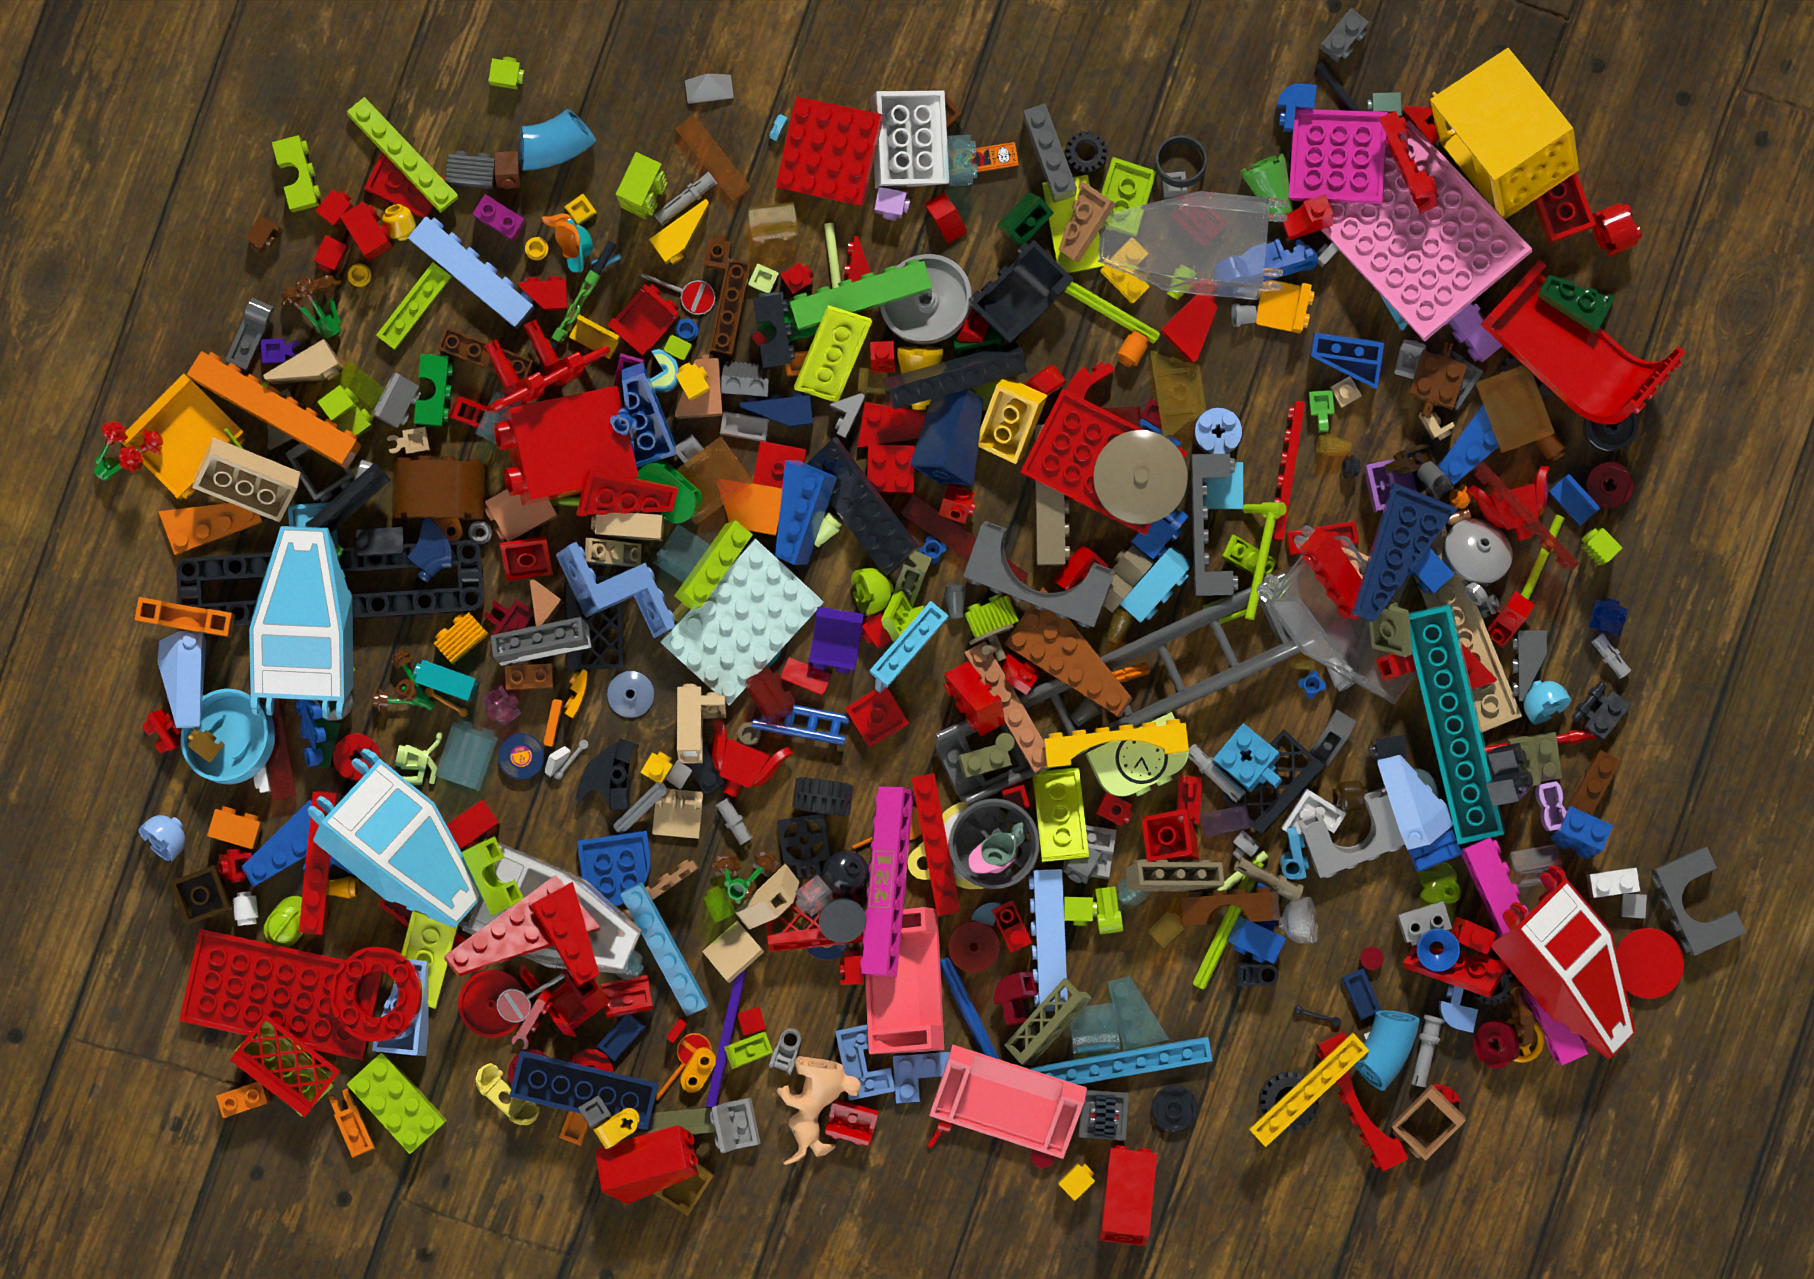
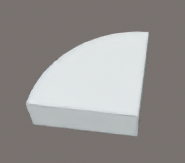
M564 746L550 754L545 767V773L550 777L554 775L566 762L571 751Z

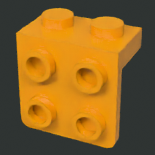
M1274 280L1263 282L1256 324L1300 334L1303 327L1307 328L1310 314H1306L1307 306L1313 303L1315 292L1311 291L1312 285L1302 283L1299 286Z

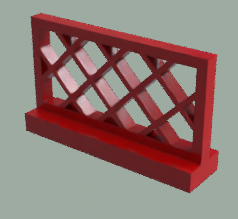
M827 888L797 891L795 899L802 897L808 903L801 911L792 904L789 906L790 909L797 913V916L790 923L782 918L781 915L776 919L766 922L770 952L863 942L861 933L860 936L852 941L844 943L834 942L822 933L819 924H817L820 913L814 920L804 914L811 905L820 911L823 909V907L815 902L820 895L828 896L831 899L830 901L840 897L838 895L833 896ZM857 894L856 896H854L853 899H852V900L856 901L857 903H859V902H858V894ZM801 917L810 923L806 930H798L794 927ZM777 920L787 926L781 933H772V926Z
M266 1013L230 1058L231 1062L304 1117L341 1071ZM265 1021L274 1027L275 1036L261 1038L260 1028ZM277 1030H279L284 1035H278ZM258 1032V1038L252 1039ZM289 1038L292 1040L294 1050L280 1052L279 1039ZM275 1039L277 1052L264 1054L262 1041ZM259 1041L260 1055L251 1056L243 1050L248 1043ZM296 1044L302 1049L297 1050ZM308 1052L312 1056L313 1065L299 1066L297 1053ZM294 1054L296 1067L282 1068L281 1055ZM278 1056L279 1069L269 1070L265 1067L264 1057ZM256 1058H261L262 1064ZM315 1059H317V1060H318L319 1062H321V1063H320V1064H316V1063H315ZM326 1066L333 1072L328 1079L318 1080L316 1067ZM313 1068L315 1081L301 1083L300 1069ZM296 1070L298 1083H286L283 1072ZM280 1072V1077L274 1073ZM324 1083V1085L319 1090L318 1084ZM315 1084L316 1095L310 1101L303 1096L302 1086ZM299 1086V1092L295 1090L293 1087Z

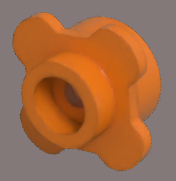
M1462 484L1458 489L1450 492L1451 506L1460 509L1468 506L1471 495L1466 491V485Z

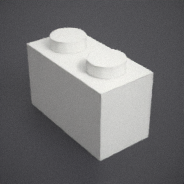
M1637 868L1586 874L1589 898L1640 891Z

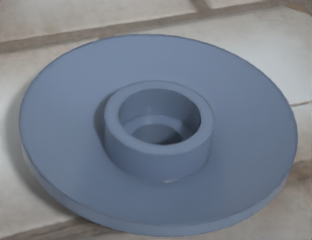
M626 671L620 673L611 681L607 693L608 701L617 714L628 718L638 717L646 713L651 707L654 700V689L650 680L645 675L635 671ZM628 690L635 692L634 697L631 699L626 697Z

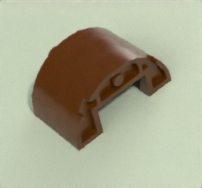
M418 456V460L412 461L411 458H397V462L393 463L392 520L457 518L461 520L486 521L484 509L486 508L487 465L482 464L481 459L474 458L467 459V462L455 461L454 456H441V460H432V456Z

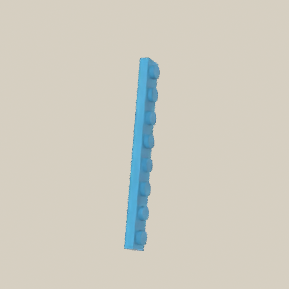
M1203 1037L1027 1069L1074 1084H1083L1212 1061L1209 1038Z

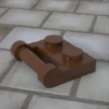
M1514 982L1509 987L1513 996V1005L1509 1006L1511 1019L1516 1020V1034L1521 1036L1523 1045L1533 1044L1534 1016L1528 1009L1524 997L1525 990L1521 982Z

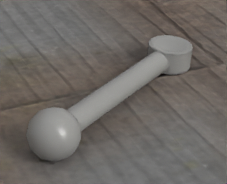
M586 740L580 741L579 747L559 771L554 773L555 779H562L563 773L583 749L588 748L589 744Z

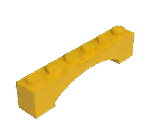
M1180 719L1166 720V725L1157 726L1156 722L1142 723L1143 728L1133 729V724L1119 726L1118 731H1110L1109 727L1096 728V733L1086 734V730L1072 731V736L1063 737L1062 732L1048 734L1049 738L1044 739L1047 768L1071 765V759L1082 751L1098 744L1112 741L1144 742L1163 749L1164 754L1188 752L1186 723H1180Z

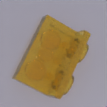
M794 202L748 208L752 241L766 243L774 238L790 240L798 235Z

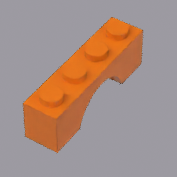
M139 597L135 621L231 638L235 614Z

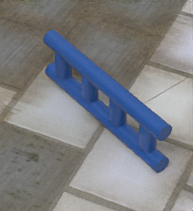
M758 698L756 707L763 708L761 720L753 719V729L844 746L845 736H840L839 731L841 723L848 724L849 715ZM772 710L786 713L784 725L770 722ZM795 715L809 717L807 729L793 727ZM818 719L832 721L830 733L816 731Z

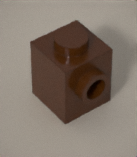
M518 151L494 152L497 189L521 187Z

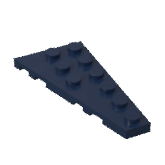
M1396 483L1392 484L1351 614L1370 622L1376 621L1390 602L1394 593L1401 587L1408 574L1415 568L1432 545L1436 536L1443 530L1447 521L1458 508Z

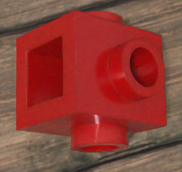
M948 484L938 515L965 524L967 516H973L977 504L972 502L975 492Z
M240 847L227 849V853L219 855V873L222 878L230 879L231 882L244 881V877L247 876L241 867L252 857L251 852L241 851Z

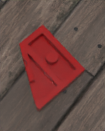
M1003 648L1006 659H1004L1002 669L1006 674L1007 683L1027 695L1041 671L1038 670L1036 665L1029 661H1024L1006 648Z

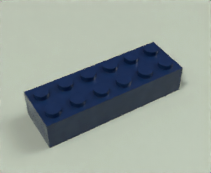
M521 1050L509 1097L581 1114L578 1107L599 1095L610 1112L611 1117L623 1109H635L640 1116L637 1128L647 1130L658 1083ZM625 1118L623 1122H624V1123L629 1122V1123L631 1124L633 1120H632V1119L627 1120V1119Z

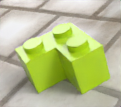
M339 385L318 401L331 421L336 423L338 429L342 432L348 430L359 438L373 428L370 423L373 420L365 408L363 410L359 409L356 405L359 400L348 387L344 389Z

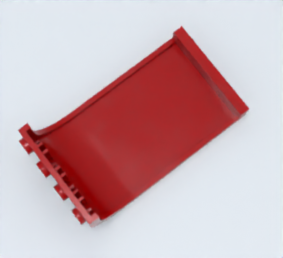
M1539 260L1480 325L1571 409L1584 418L1600 424H1616L1625 420L1632 412L1637 415L1646 405L1643 402L1646 398L1649 401L1658 391L1655 387L1657 385L1661 387L1669 379L1670 375L1667 373L1669 371L1673 373L1682 364L1679 359L1684 355L1685 351L1678 346L1663 360L1646 361L1628 353L1603 329L1599 328L1595 334L1536 296L1546 279L1540 273L1546 265Z

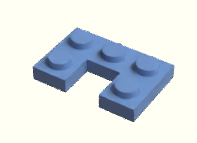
M868 1024L835 1031L844 1072L847 1076L857 1078L861 1085L857 1096H850L848 1094L849 1100L895 1091L891 1068L867 1071L863 1049L869 1048Z
M950 1052L893 1056L896 1103L920 1102L918 1078L942 1077Z

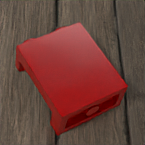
M645 283L619 315L607 324L614 333L620 336L643 358L680 317L679 312H677L679 307L673 301L668 299L666 302L660 297L662 292L653 284L647 286Z

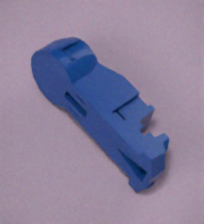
M1277 239L1272 243L1254 246L1242 256L1227 258L1219 262L1214 267V280L1220 294H1236L1262 282L1302 270H1313L1318 264L1319 258L1315 250L1305 245L1300 239L1295 241L1293 253H1290L1289 250L1284 251L1280 240Z

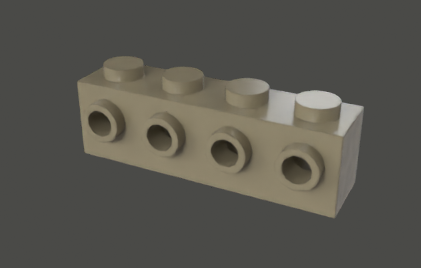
M1136 860L1133 865L1126 868L1128 891L1211 892L1224 886L1222 862H1211V860H1201L1198 862H1190V860H1179L1176 862H1169V860H1158L1155 862Z

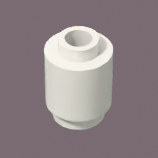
M251 891L237 893V897L233 898L234 917L237 920L238 926L257 924L258 909L256 895L251 896Z

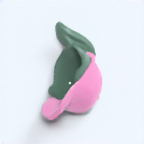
M1020 822L1014 825L1011 833H996L984 840L969 856L968 863L970 869L975 873H1000L1014 861L1017 846L1025 839L1023 823Z

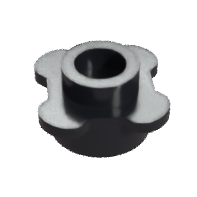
M1354 455L1346 456L1342 461L1341 471L1344 479H1347L1348 476L1349 478L1357 477L1359 474L1360 460L1355 458Z

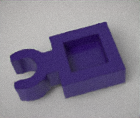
M284 338L261 340L262 363L286 362V356L293 358L298 355L293 352V348L295 346H302V342L296 340L286 345Z

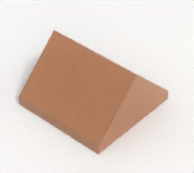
M530 580L536 626L548 624L564 602L537 581Z

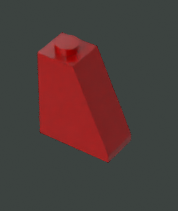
M1201 290L1160 331L1192 364L1199 357L1218 307L1215 304L1217 300L1208 291L1204 293Z

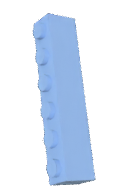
M425 217L408 237L409 240L513 327L518 329L535 309L531 304L533 299L525 292L521 294L513 289L516 285L508 278L504 277L501 279L495 274L498 270L490 263L486 262L484 265L478 260L480 255L469 247L466 250L460 245L462 240L451 232L448 235L442 230L444 225L433 217L430 220L428 217Z
M1062 869L1033 870V875H1029V889H1034V899H1030V912L1035 913V922H1031V935L1036 936V946H1032V958L1037 960V969H1033L1034 981L1038 983V993L1034 996L1035 1007H1039L1063 978H1067ZM1066 987L1061 991V1002L1068 1001ZM1049 1005L1046 1011H1055V1005Z

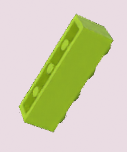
M736 520L725 524L674 597L690 610L702 607L753 534Z

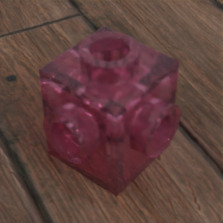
M501 684L482 696L483 701L488 707L485 710L493 722L497 720L502 727L522 714L517 707L520 704L513 692L508 694Z

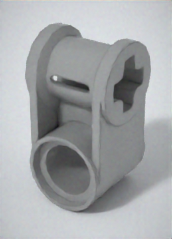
M788 1028L783 1031L768 1068L772 1069L775 1067L787 1071V1074L791 1075L802 1039L797 1029ZM788 1033L795 1034L797 1043L792 1046L786 1044L784 1036Z

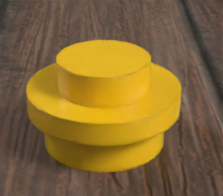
M540 237L531 238L525 245V252L532 260H542L548 254V244Z
M355 264L348 271V279L352 285L363 287L370 282L371 271L364 264Z

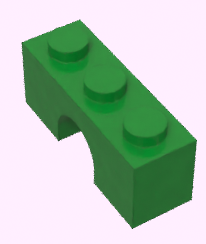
M420 354L418 377L434 382L436 392L429 400H416L414 424L417 426L444 428V422L448 423L450 410L446 408L447 399H451L452 386L448 385L449 376H453L454 362H450L449 356Z

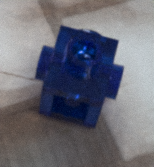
M1607 598L1606 602L1596 600L1589 627L1603 633L1621 636L1628 609L1619 606L1620 601Z

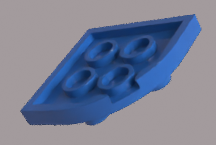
M647 831L577 841L583 887L608 908L624 903L620 895L622 891L642 882L645 884L651 866ZM585 901L587 911L595 910L592 905Z

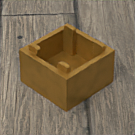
M698 1164V1175L653 1194L688 1216L714 1174Z

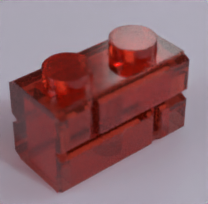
M767 667L758 674L746 679L745 689L768 724L772 725L793 712L795 700L790 691L785 692L781 685L783 683L777 672L773 673Z

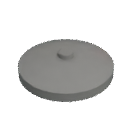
M924 254L911 257L901 262L896 268L905 267V262L918 259L919 262L924 261L932 284V290L880 306L882 316L891 331L901 339L915 344H933L951 337L964 325L972 309L969 305L971 302L968 300L973 295L972 287L962 268L946 257Z

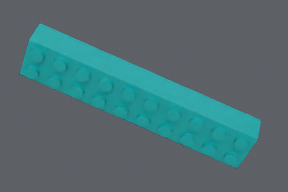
M1452 603L1409 613L1412 653L1458 844L1504 835L1506 830L1500 805L1492 806L1486 786L1493 778L1487 758V750Z

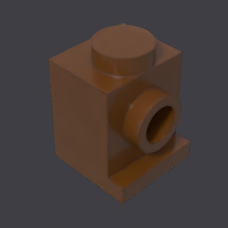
M259 215L245 239L250 243L249 247L261 254L267 247H272L277 237L275 233L281 234L282 229L280 226Z
M714 235V238H708L703 261L704 268L720 271L726 270L727 260L730 257L732 243L727 241L728 237ZM716 247L722 249V253L720 255H715L713 253V250Z

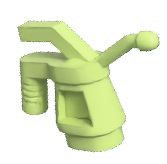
M441 732L437 733V740L427 751H421L410 745H399L395 766L406 770H419L418 776H402L410 784L422 785L427 764L432 770L429 783H435L438 768L429 754L440 744L443 737Z

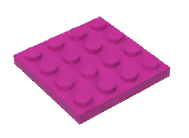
M1295 109L1289 198L1292 201H1307L1326 195L1328 202L1383 204L1387 135L1379 118L1387 115L1388 112Z

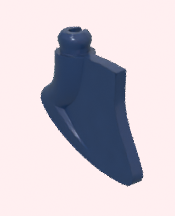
M425 519L422 524L419 541L407 557L422 569L418 577L423 579L424 582H429L430 578L434 577L441 569L452 568L453 554L450 543L442 530L431 520Z

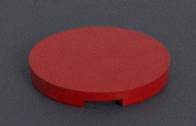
M1654 928L1637 929L1627 934L1616 948L1625 989L1632 995L1649 999L1664 996L1676 987L1682 977L1684 970L1683 953L1675 939L1664 931Z

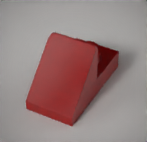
M1405 106L1401 110L1404 118L1407 121L1410 120L1433 145L1439 140L1436 127L1432 123L1427 124L1426 122L1433 115L1431 107Z

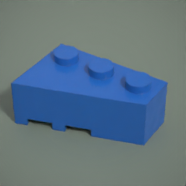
M1313 332L1310 348L1311 357L1375 389L1378 388L1384 348L1383 342Z

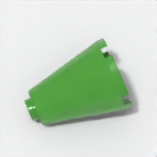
M1280 154L1278 159L1274 155L1251 165L1252 169L1248 170V172L1246 168L1240 171L1242 177L1272 219L1277 218L1278 221H1281L1282 216L1293 211L1292 200L1289 198L1290 185L1284 154Z

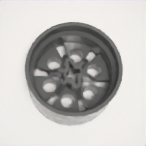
M986 799L972 804L956 818L949 834V854L956 870L970 883L989 889L1005 888L1022 880L1033 868L1039 852V835L1032 818L1020 806L1003 799ZM1000 807L1010 810L1003 823L998 821ZM971 813H973L980 824L977 828L965 820ZM986 814H990L995 818V824L991 828H986L982 824V818ZM1007 822H1014L1015 824L1022 822L1023 832H1029L1031 842H1022L1018 845L1022 849V854L1019 858H1015L1013 862L1021 870L1014 875L1008 866L1000 874L987 872L986 881L977 878L979 873L973 872L968 863L971 852L982 843L984 837L988 839L996 833H1005L1004 826ZM967 830H974L977 833L976 842L971 844L965 841L964 834ZM970 846L971 851L958 856L956 847Z

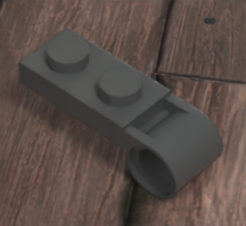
M251 298L246 307L243 322L225 359L226 362L248 371L273 315V306Z

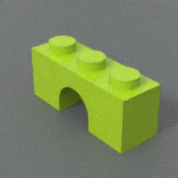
M298 135L272 142L278 166L280 168L293 166L298 168L299 171L298 180L294 184L284 187L290 211L294 213L319 206L318 199L322 197L319 186H314L312 177L316 176L313 164L308 163L306 157L307 154H310L307 141H302Z
M495 837L461 852L491 916L514 906L523 899L515 879L510 882H503L496 874L495 867L497 862L505 857Z

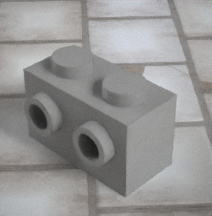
M1444 901L1396 915L1404 941L1407 943L1411 942L1412 945H1416L1420 937L1431 929L1440 928L1448 930L1452 928ZM1437 916L1439 922L1435 925L1433 919ZM1412 924H1416L1417 927L1414 932L1411 930Z

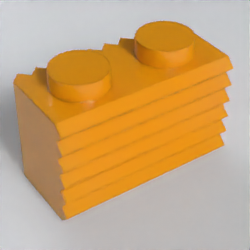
M463 612L452 621L455 624L449 630L444 628L435 636L437 639L434 642L435 646L453 665L488 636V632L469 612L466 615Z

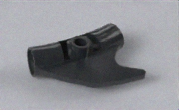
M620 738L619 741L592 759L587 764L581 777L575 800L579 802L590 791L596 790L605 798L609 810L629 809L631 778L639 744ZM620 770L622 773L619 779L614 777V772Z

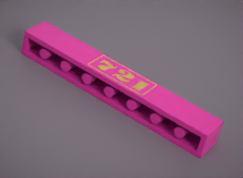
M878 787V793L875 798L877 807L876 816L873 820L874 840L871 843L872 862L869 866L870 884L867 889L868 906L865 912L864 950L860 962L861 973L870 976L897 977L914 796L913 790L904 787Z

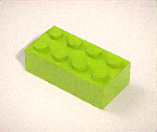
M635 152L616 192L622 209L646 220L648 215L653 216L658 205L656 203L658 194L663 195L668 184L661 163Z
M381 1052L347 1083V1086L409 1154L413 1153L447 1122L443 1115L386 1052Z

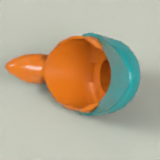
M568 214L543 216L542 221L546 225L555 227L556 241L563 250V256L567 258L569 269L576 273L582 272L584 268L583 258L589 256L593 251V242L589 232L582 226L575 224L572 217Z

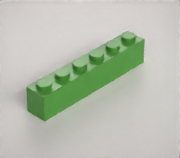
M918 259L905 262L906 266L897 269L896 266H891L883 269V273L874 276L872 272L860 276L861 280L853 283L849 279L839 282V287L833 289L826 286L815 290L816 294L807 296V293L794 296V301H791L790 305L798 331L820 325L828 305L856 314L931 291L932 284L925 262H919Z

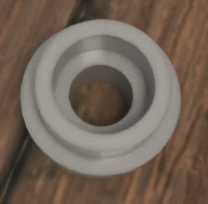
M476 521L470 526L468 534L473 542L485 544L492 536V529L486 522ZM480 528L485 531L482 537L476 535V531Z

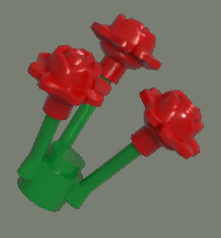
M105 422L104 425H101L103 435L106 436L105 445L100 455L95 459L97 465L94 467V472L98 478L107 481L122 468L129 469L131 473L141 470V464L144 462L141 453H146L150 450L158 455L161 454L163 438L157 431L151 432L145 429L142 435L143 443L139 445V449H133L132 446L121 448V454L118 456L120 462L118 463L113 457L105 458V455L110 445H113L115 441L123 443L128 439V436L125 433V427L120 422Z

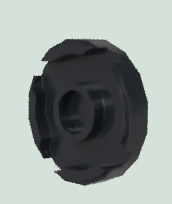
M1170 1085L1156 1093L1152 1100L1151 1112L1158 1126L1166 1131L1179 1132L1187 1129L1195 1121L1198 1105L1191 1091L1183 1086Z

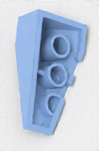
M178 631L159 641L158 665L176 728H200L207 644L204 633Z
M1401 755L1378 760V766L1397 825L1408 850L1430 845L1453 826L1452 817L1447 805L1442 799L1439 800L1432 793V789L1428 784L1425 785L1418 778L1417 772Z
M410 960L419 974L423 992L420 1011L415 1021L405 1032L393 1039L379 1042L373 1041L372 1051L426 1056L428 1042V961ZM395 982L389 1000H386L385 1009L381 1017L387 1015L396 1006L398 987Z

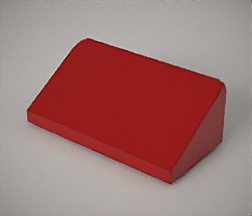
M972 308L956 340L982 343L989 324Z
M789 657L780 679L824 696L832 674L812 668L810 665Z

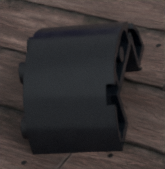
M1035 240L1030 245L1025 243L1016 252L1018 257L1010 267L1005 265L996 274L999 278L994 283L990 280L981 289L982 292L977 290L968 299L971 302L969 305L1009 344H1012L1015 338L1018 339L1074 280Z

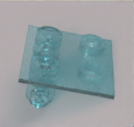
M677 524L663 548L657 553L653 564L684 583L710 544Z

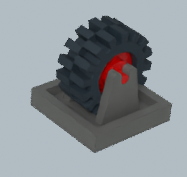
M1086 1090L1084 1105L1080 1113L1078 1137L1126 1140L1129 1093Z

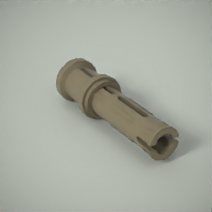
M1240 857L1239 861L1236 862L1234 866L1235 871L1270 887L1271 892L1278 891V894L1289 899L1290 903L1295 904L1301 897L1303 885H1296L1286 880L1284 875L1276 876L1243 857Z

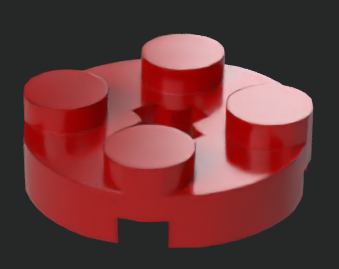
M358 733L350 734L343 737L336 744L333 752V762L337 771L343 777L351 780H360L363 777L352 765L353 760H351L350 756L354 754L353 751L355 750L361 754L360 752L363 749H369L381 759L380 749L370 737ZM361 758L360 760L364 762L370 770L372 766L366 760H364V758Z

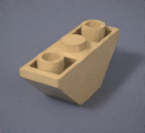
M586 538L585 561L587 564L637 567L641 565L642 544Z
M784 864L735 913L748 929L778 918L794 902L799 885L798 879L789 867Z

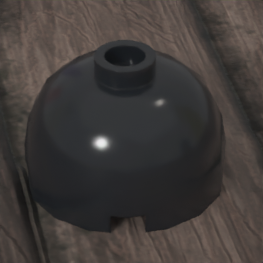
M850 850L839 851L830 856L824 863L821 873L823 884L832 894L835 893L841 896L840 898H851L859 894L868 883L870 875L865 859L857 852Z

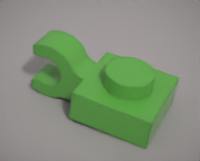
M1333 390L1309 392L1310 415L1318 416V432H1328V415H1334Z

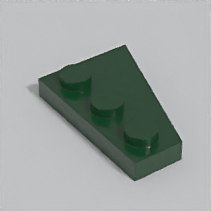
M1549 275L1544 280L1536 295L1594 334L1599 330L1616 297L1611 294H1599L1597 290L1592 288L1584 289L1578 287L1573 282Z

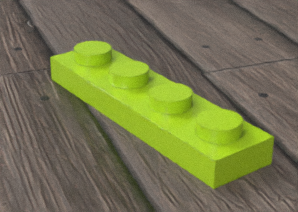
M432 262L376 336L396 350L452 276Z

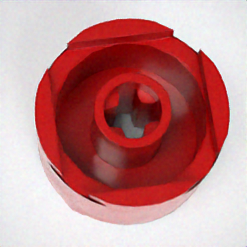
M1617 203L1592 214L1596 226L1592 228L1593 235L1601 250L1607 249L1609 253L1606 255L1609 257L1636 246L1638 239L1642 238L1640 228L1633 222V213L1628 204L1622 205Z

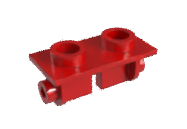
M1179 776L1177 810L1187 809L1192 824H1199L1202 778Z

